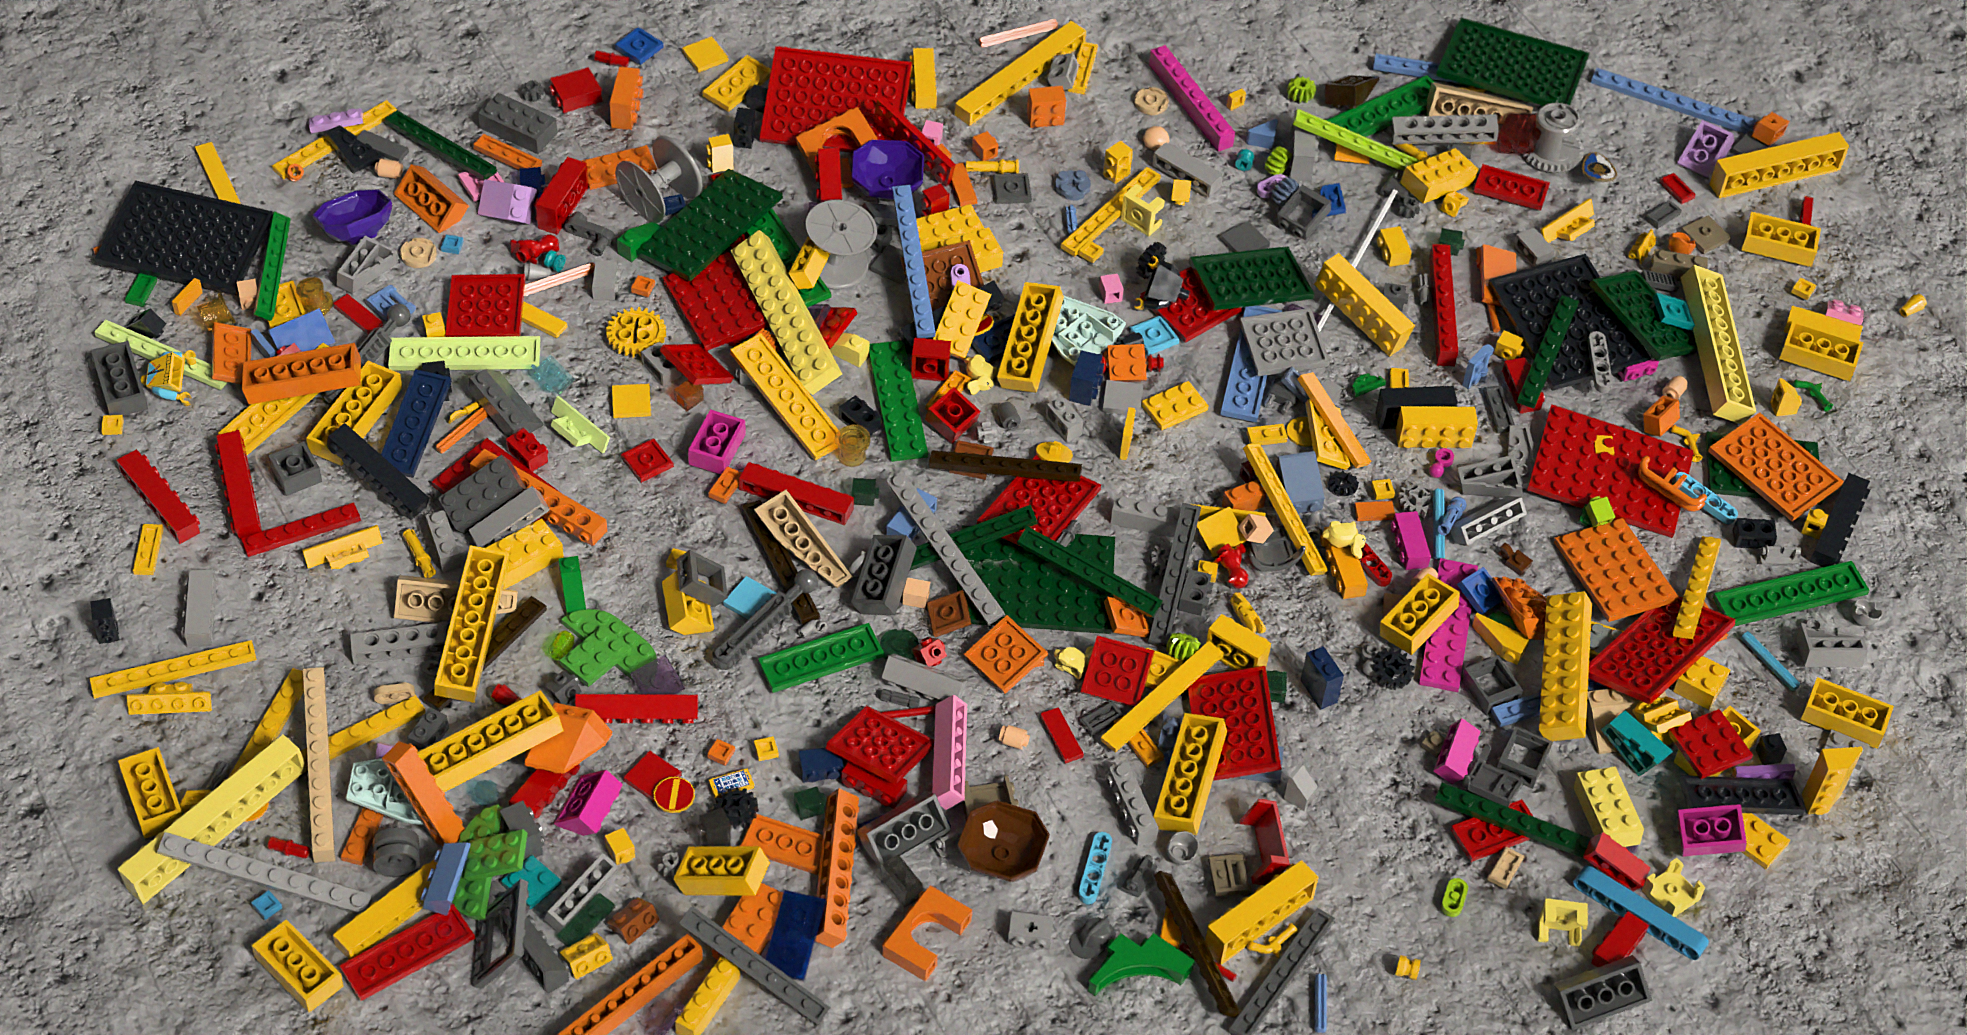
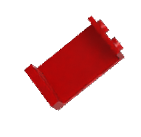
M1258 799L1239 822L1242 825L1254 826L1262 865L1251 876L1252 884L1267 885L1275 875H1281L1287 869L1290 861L1277 802Z

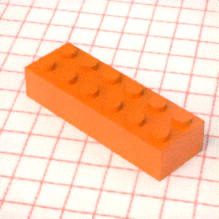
M355 343L243 362L242 390L248 404L361 385V357Z

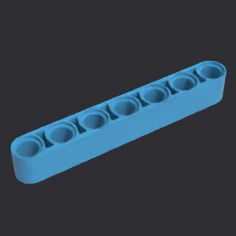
M1584 866L1573 881L1577 890L1617 915L1624 917L1629 911L1649 924L1648 934L1689 959L1698 960L1709 944V940L1705 935L1594 867Z

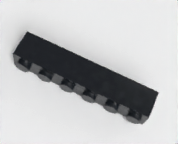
M994 280L978 288L991 294L982 318L987 315L986 312L990 310L996 311L1002 307L1005 297ZM947 304L932 312L935 333ZM914 321L900 328L898 332L908 352L913 351L914 338H917Z
M346 423L328 436L327 446L329 451L337 454L343 463L355 470L361 479H365L374 491L381 493L389 504H393L398 508L401 515L407 516L412 520L427 507L429 497Z
M1848 473L1810 560L1811 563L1821 567L1839 564L1842 554L1839 552H1844L1848 543L1845 538L1850 539L1854 529L1851 527V524L1856 525L1860 516L1856 513L1857 511L1861 513L1865 504L1862 499H1867L1871 490L1867 488L1870 483L1869 480Z

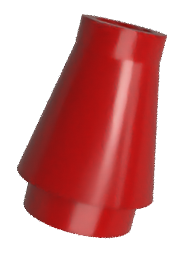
M499 683L493 690L491 698L495 699L494 701L510 706L514 704L519 696L505 684L501 685Z

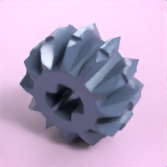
M1285 177L1275 185L1276 187L1272 190L1271 197L1277 205L1283 207L1300 186L1294 179Z

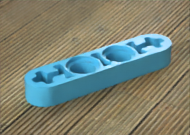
M1678 472L1675 475L1672 485L1683 474L1687 476L1679 490L1692 498L1699 497V495L1693 492L1694 489L1698 490L1701 494L1707 495L1705 505L1702 507L1704 510L1728 525L1736 520L1738 511L1732 505L1685 472ZM1709 501L1715 502L1717 507L1711 506Z
M1106 832L1097 833L1092 842L1079 888V900L1084 904H1093L1099 893L1112 845V838ZM1101 840L1105 841L1103 850L1099 849ZM1094 856H1100L1103 858V861L1101 863H1096L1092 860V858ZM1089 873H1095L1098 875L1099 878L1097 880H1091L1087 877V875ZM1088 886L1092 887L1091 894L1089 896H1085L1088 890Z

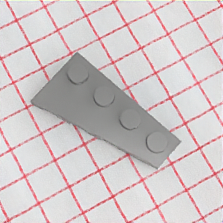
M1512 425L1509 427L1508 456L1514 455L1522 488H1527L1536 459V451L1529 426Z

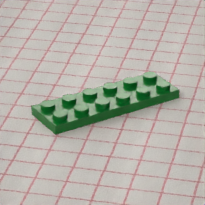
M866 623L758 658V664L772 693L882 658L884 657V652L870 624Z

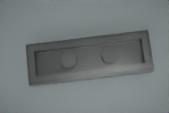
M363 130L357 137L362 143L372 146V149L377 153L381 152L384 154L385 158L398 161L399 163L409 153V148L367 130Z
M1502 386L1484 387L1483 393L1496 433H1508L1509 427L1515 424Z

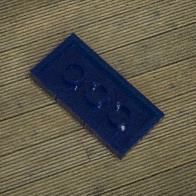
M784 890L766 960L791 979L805 982L826 899Z

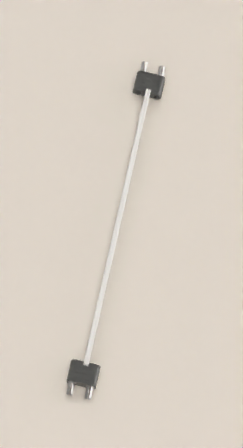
M1394 171L1392 176L1388 177L1380 191L1381 195L1388 199L1351 264L1354 268L1357 266L1392 201L1403 202L1404 198L1409 197L1411 194L1400 183L1401 179L1398 178L1400 173ZM1332 302L1328 305L1317 325L1319 332L1335 305ZM1276 378L1267 393L1264 405L1270 407L1273 401L1284 406L1281 412L1287 414L1298 398L1281 381V378Z

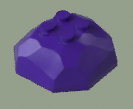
M870 140L853 151L852 181L868 197L894 200L892 187L910 185L913 194L923 184L924 154L907 141Z
M379 189L356 190L324 202L312 216L330 238L336 241H347L351 245H356L361 242L364 236L369 238L377 236L378 231L389 220L392 201Z

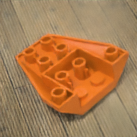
M1493 577L1492 582L1517 629L1528 639L1544 640L1547 598L1520 578Z
M555 702L552 704V707L559 715L563 732L526 750L525 766L564 774L604 747L612 736V730L594 710Z

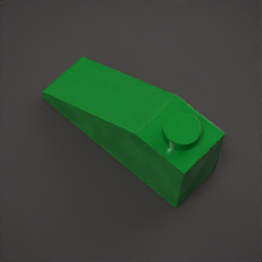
M650 222L627 230L617 239L618 255L632 263L638 257L636 250L648 241L662 226Z
M578 556L558 558L567 615L572 612L586 610Z

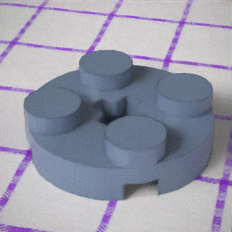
M1083 170L1061 171L1056 179L1055 189L1059 195L1060 193L1064 195L1065 199L1076 201L1083 199L1087 193L1089 194L1091 182Z

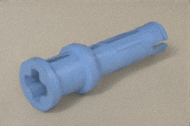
M1453 497L1446 507V515L1438 526V532L1441 535L1449 534L1455 521L1462 516V512L1467 506L1463 498Z

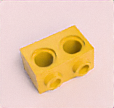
M1121 140L1105 151L1103 175L1114 184L1129 176L1131 170L1133 150Z

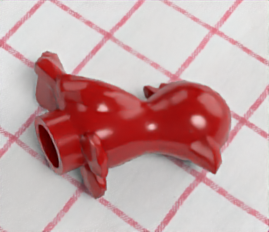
M551 234L544 235L536 241L530 239L516 241L512 239L509 242L511 253H515L517 259L522 263L530 261V263L537 264L536 258L542 253H548L551 250L559 252L560 249L558 238Z
M1228 543L1217 551L1219 557H1216L1214 563L1220 562L1229 573L1227 582L1232 587L1241 589L1247 585L1249 580L1247 571L1240 567L1242 554L1246 552V548L1242 543L1235 548H1232Z

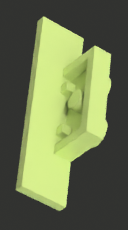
M557 396L551 412L558 418L552 420L551 427L576 447L590 443L601 453H605L610 437L560 396Z

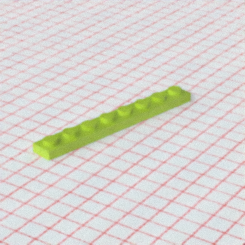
M1298 108L1294 113L1293 125L1393 168L1405 171L1407 166L1421 161Z

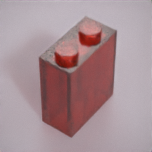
M1508 113L1497 137L1499 153L1533 154L1541 136V131L1536 125L1537 114Z

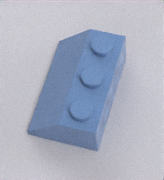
M446 843L442 850L438 849L434 862H437L436 869L431 868L427 880L431 884L429 889L424 888L421 900L424 901V909L448 915L467 860L470 843Z

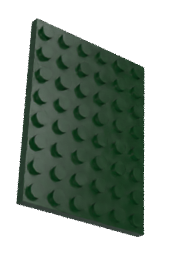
M1460 17L1437 69L1436 76L1541 106L1550 103H1562L1571 106L1590 53Z
M962 525V530L971 526ZM1075 534V539L1066 548L1114 573L1115 537ZM998 538L961 552L1002 608L1005 616L1008 615L1021 628L1111 634L1112 627L1104 601L1107 597H1113L1036 554L1004 538ZM957 582V591L963 590ZM966 595L971 624L988 625ZM1005 616L1001 617L1000 619H998L997 621L993 622V623L990 624V625L995 626V625H996L997 623H999Z

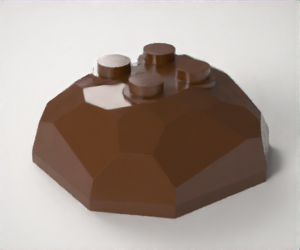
M996 800L970 811L957 847L970 870L1013 883L1037 872L1050 834L1037 812Z

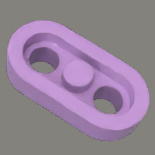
M1277 174L1259 182L1257 194L1262 198H1270L1272 190L1276 187L1275 185L1286 176Z
M963 264L953 266L950 273L952 292L957 280L971 285L968 268ZM961 270L963 274L959 275L957 271Z

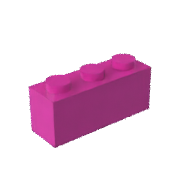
M1418 512L1395 513L1394 519L1391 521V531L1395 533V545L1400 550V561L1404 563L1405 570L1428 567L1431 555Z
M1463 718L1451 724L1434 772L1451 784L1459 780L1462 781L1464 776L1468 774L1467 768L1473 759L1472 754L1474 748L1479 743L1478 737L1481 731Z

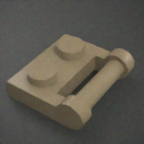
M1245 855L1209 857L1208 863L1215 897L1229 895L1249 896L1252 894L1245 869ZM1232 864L1237 866L1240 885H1235Z

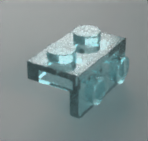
M551 354L538 367L534 364L531 365L535 370L533 375L539 381L544 380L546 382L544 386L551 393L555 391L560 395L575 380Z

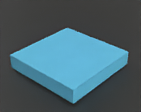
M1161 316L1134 325L1129 329L1130 333L1139 332L1142 335L1147 356L1179 344L1180 339Z
M746 576L728 598L723 601V606L749 620L750 616L755 614V611H759L761 606H764L766 601L771 599L772 593H777Z

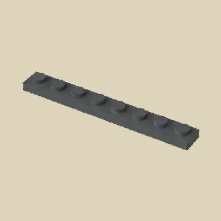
M1182 503L1159 596L1163 603L1154 616L1148 642L1150 644L1167 647L1199 520L1200 506Z
M693 906L690 907L679 922L681 926L815 1024L819 1025L830 1010V1006Z
M1316 908L1232 1024L1229 1033L1233 1035H1254L1335 921L1333 916Z

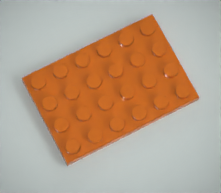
M1760 412L1710 446L1708 450L1710 454L1791 521H1794L1836 491L1844 482Z
M1623 518L1605 525H1599L1596 528L1590 527L1555 537L1554 544L1608 622L1678 601L1679 596Z

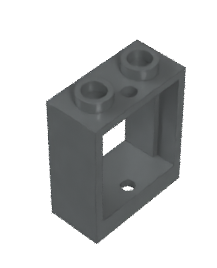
M1302 184L1277 213L1278 224L1282 228L1292 231L1297 237L1307 240L1330 213L1331 201ZM1301 201L1319 210L1306 228L1288 218Z
M691 550L676 559L679 591L714 608L728 598L724 566ZM698 572L709 577L710 585L698 580Z
M1499 655L1492 658L1487 657L1479 663L1469 664L1464 668L1461 680L1485 715L1491 713L1492 707L1521 698L1522 688ZM1494 672L1506 690L1488 697L1476 681V678Z
M1515 726L1497 768L1523 779V785L1533 789L1550 753L1553 742L1526 729ZM1515 743L1542 754L1536 769L1508 759Z

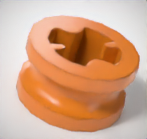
M291 164L286 171V176L289 180L295 182L301 179L304 170L299 164ZM294 169H296L298 173L296 176H294L292 172Z

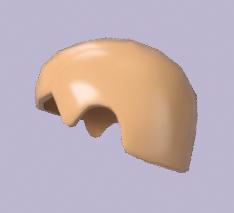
M1152 126L1146 130L1142 141H1144L1146 148L1156 151L1165 142L1169 143V135L1164 128Z

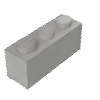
M445 510L426 514L428 532L442 573L460 569V554Z

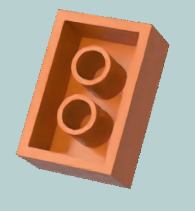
M619 66L610 100L611 128L632 130L633 124L637 123L638 115L636 112L640 111L641 102L639 100L643 99L644 89H641L643 76H640V69Z

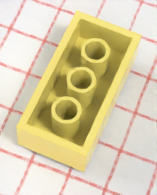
M1616 767L1577 772L1573 788L1594 836L1604 832L1623 847L1640 845L1644 828Z

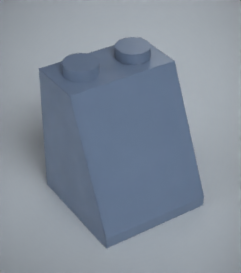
M1315 451L1278 456L1275 472L1297 513L1322 510L1325 497Z

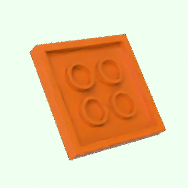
M1008 615L964 653L965 658L1004 694L1048 655L1047 651Z

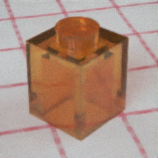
M687 380L674 389V401L688 412L704 400V389L701 384L693 385Z

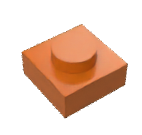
M638 275L631 287V293L649 297L655 286V280Z
M717 739L707 753V757L726 766L735 752V746Z

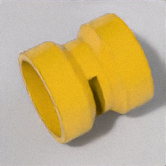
M1400 955L1395 975L1400 977L1405 975L1409 979L1416 980L1421 960L1416 958L1410 960L1407 956Z

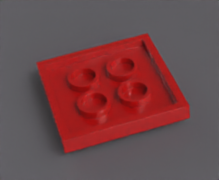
M701 344L662 345L660 349L665 359L671 362L676 367V370L682 373L688 382L693 385L731 383L734 378L708 351L704 350Z
M1097 635L1081 693L1135 707L1141 702L1155 651Z
M1720 709L1687 721L1682 726L1672 727L1668 730V735L1700 779L1748 761L1753 756Z

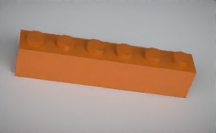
M398 741L382 757L383 762L436 844L444 846L446 843H456L460 839L461 833L465 830L462 826L463 821L455 815L454 807L445 799L444 791L436 785L435 777L426 769L427 764L417 755L418 750L410 743L406 744Z

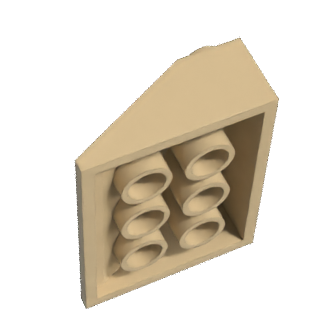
M1614 689L1588 691L1586 720L1598 754L1619 752L1601 729L1625 710L1637 720L1633 710L1640 700ZM1664 691L1659 697L1667 696L1666 692ZM1672 742L1670 744H1667V746L1675 745V743Z

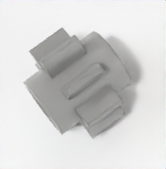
M989 420L980 421V426H976L977 439L982 440L984 444L993 443L992 438H997L996 425L991 424Z
M666 852L664 857H659L658 871H663L665 878L667 876L674 878L683 858L678 859L677 852Z

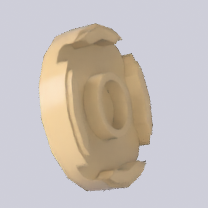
M1148 87V89L1144 90L1143 88L1136 93L1134 102L1135 107L1140 112L1148 115H1158L1167 110L1169 98L1163 90Z
M413 238L412 241H406L402 245L400 256L402 262L407 266L423 268L435 261L437 249L429 239Z

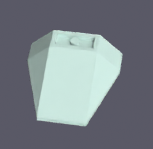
M1064 296L1052 343L1064 359L1076 366L1081 350L1103 355L1108 345L1116 343L1126 322L1112 312Z
M382 758L353 763L346 797L348 801L405 823L424 825Z

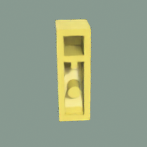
M842 333L829 350L831 354L860 367L869 357L870 341L855 334Z

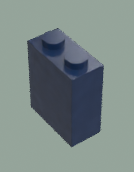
M1324 646L1307 652L1300 681L1320 709L1338 703L1344 674Z

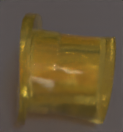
M309 277L299 282L296 292L300 297L305 314L320 308L323 316L326 315L332 308L333 297L324 290L323 282L316 277Z
M221 292L217 293L218 298L197 306L201 320L208 331L212 330L214 322L223 324L231 322V324L236 323Z
M848 425L840 429L835 435V444L839 448L838 458L840 462L849 467H856L865 462L866 450L870 446V434L863 426Z

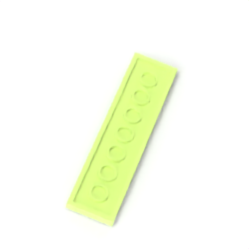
M540 336L391 338L392 342L390 343L388 366L393 371L423 370L422 363L444 360L445 367L450 370L540 369Z

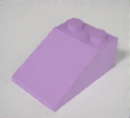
M1702 120L1677 164L1709 178L1713 173L1716 161L1725 158L1733 145V133Z
M484 179L478 215L530 225L537 189Z

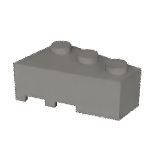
M364 236L337 272V286L351 293L356 292L395 266L397 263V251Z
M1514 455L1458 467L1463 494L1500 497L1517 496L1523 498L1522 485Z
M1800 624L1796 642L1805 667H1863L1868 650L1862 636L1840 631L1836 634L1825 631L1826 628L1819 627L1818 630L1807 627V624Z

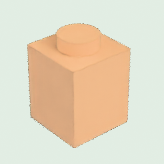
M255 279L238 281L237 287L242 310L255 308L258 293Z
M1249 514L1239 526L1246 541L1262 544L1274 531L1265 516Z
M907 578L902 593L903 605L926 609L930 594V582Z

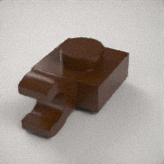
M1504 543L1500 547L1501 550L1498 552V555L1506 559L1505 565L1521 576L1532 565V559L1519 550L1514 553L1509 544Z

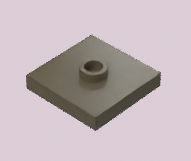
M1709 215L1681 229V232L1685 233L1690 238V241L1695 240V247L1702 254L1731 240V236Z

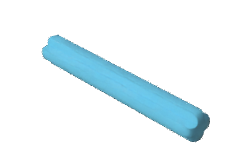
M1439 488L1433 491V557L1438 560L1445 557V535H1441L1438 532V526L1445 516L1444 490Z
M1747 631L1742 635L1741 640L1791 691L1799 688L1800 682L1750 632Z

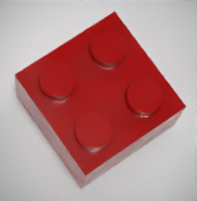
M914 338L912 379L945 382L949 377L951 341Z
M953 387L928 409L925 420L952 444L977 422L981 411Z

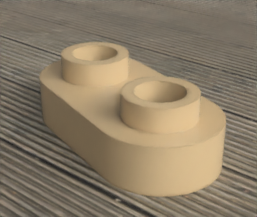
M407 682L381 685L374 690V700L379 704L402 702L415 696V687Z

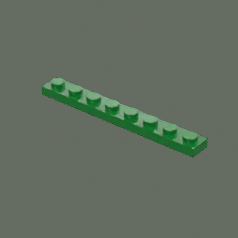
M273 212L270 220L254 315L270 321L275 313L291 218L277 212Z

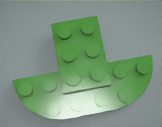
M586 609L572 612L561 619L562 625L583 642L560 660V665L569 673L574 674L587 687L591 686L615 666L644 690L651 686L657 674L656 653L644 638L617 617L606 611Z
M499 804L483 809L460 835L459 843H470L471 845L452 902L459 912L474 920H484L486 918L492 877L521 871L523 867L528 833L521 829L499 834L501 823L500 810L503 809Z

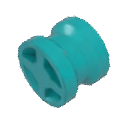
M1248 149L1239 150L1235 166L1241 171L1250 170L1253 165L1254 153Z
M551 250L545 257L544 266L547 268L552 267L554 271L560 272L566 263V256L558 255L556 251Z

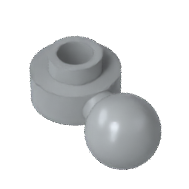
M1367 645L1363 648L1362 659L1365 662L1363 664V672L1368 676L1376 674L1372 667L1376 665L1373 662L1378 652L1382 651L1379 646Z

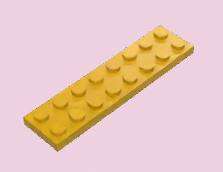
M762 333L730 349L732 357L815 461L846 444L845 437Z
M322 343L316 349L326 348L330 346L326 345L325 343ZM320 392L251 404L219 431L218 435L240 430L248 455Z

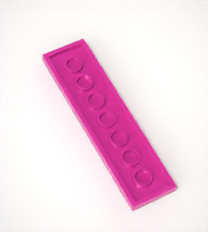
M1440 558L1437 579L1460 592L1459 607L1426 640L1419 685L1458 692L1472 604L1457 584L1478 571L1477 565Z

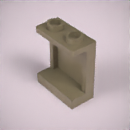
M1008 775L1004 776L1003 782L969 787L968 781H965L964 800L961 803L966 821L971 810L996 800L1019 807L1018 799H1014L1013 796L1015 794L1014 783L1010 782Z

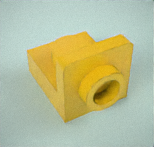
M1452 191L1446 194L1440 210L1452 217H1456L1459 209L1467 205L1469 198L1456 191Z
M211 790L186 791L184 798L180 802L181 811L186 814L192 806L202 801Z

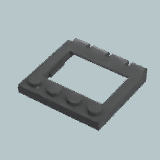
M518 880L487 907L486 918L478 920L473 987L483 989L523 956V938L526 932L524 923L527 916L526 900L529 895L527 890L528 881ZM511 905L508 912L510 923L507 929L506 938L508 939V944L505 948V953L491 963L495 917L499 915L500 910H505Z

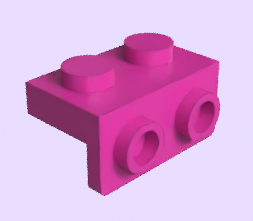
M1651 359L1626 367L1625 371L1618 372L1624 382L1635 380L1641 376L1651 375L1656 372L1659 361Z

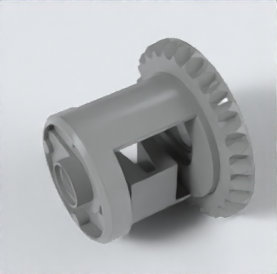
M1550 103L1542 106L1536 115L1538 129L1526 135L1521 145V152L1525 160L1535 168L1547 172H1564L1575 168L1582 161L1584 154L1582 142L1578 140V137H1574L1573 134L1580 124L1578 112L1569 105L1562 103Z

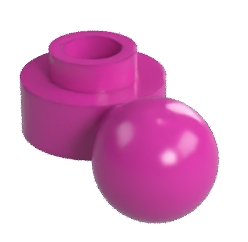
M1441 448L1436 452L1435 463L1429 468V473L1432 477H1441L1444 474V468L1450 467L1453 464L1454 453L1450 449Z

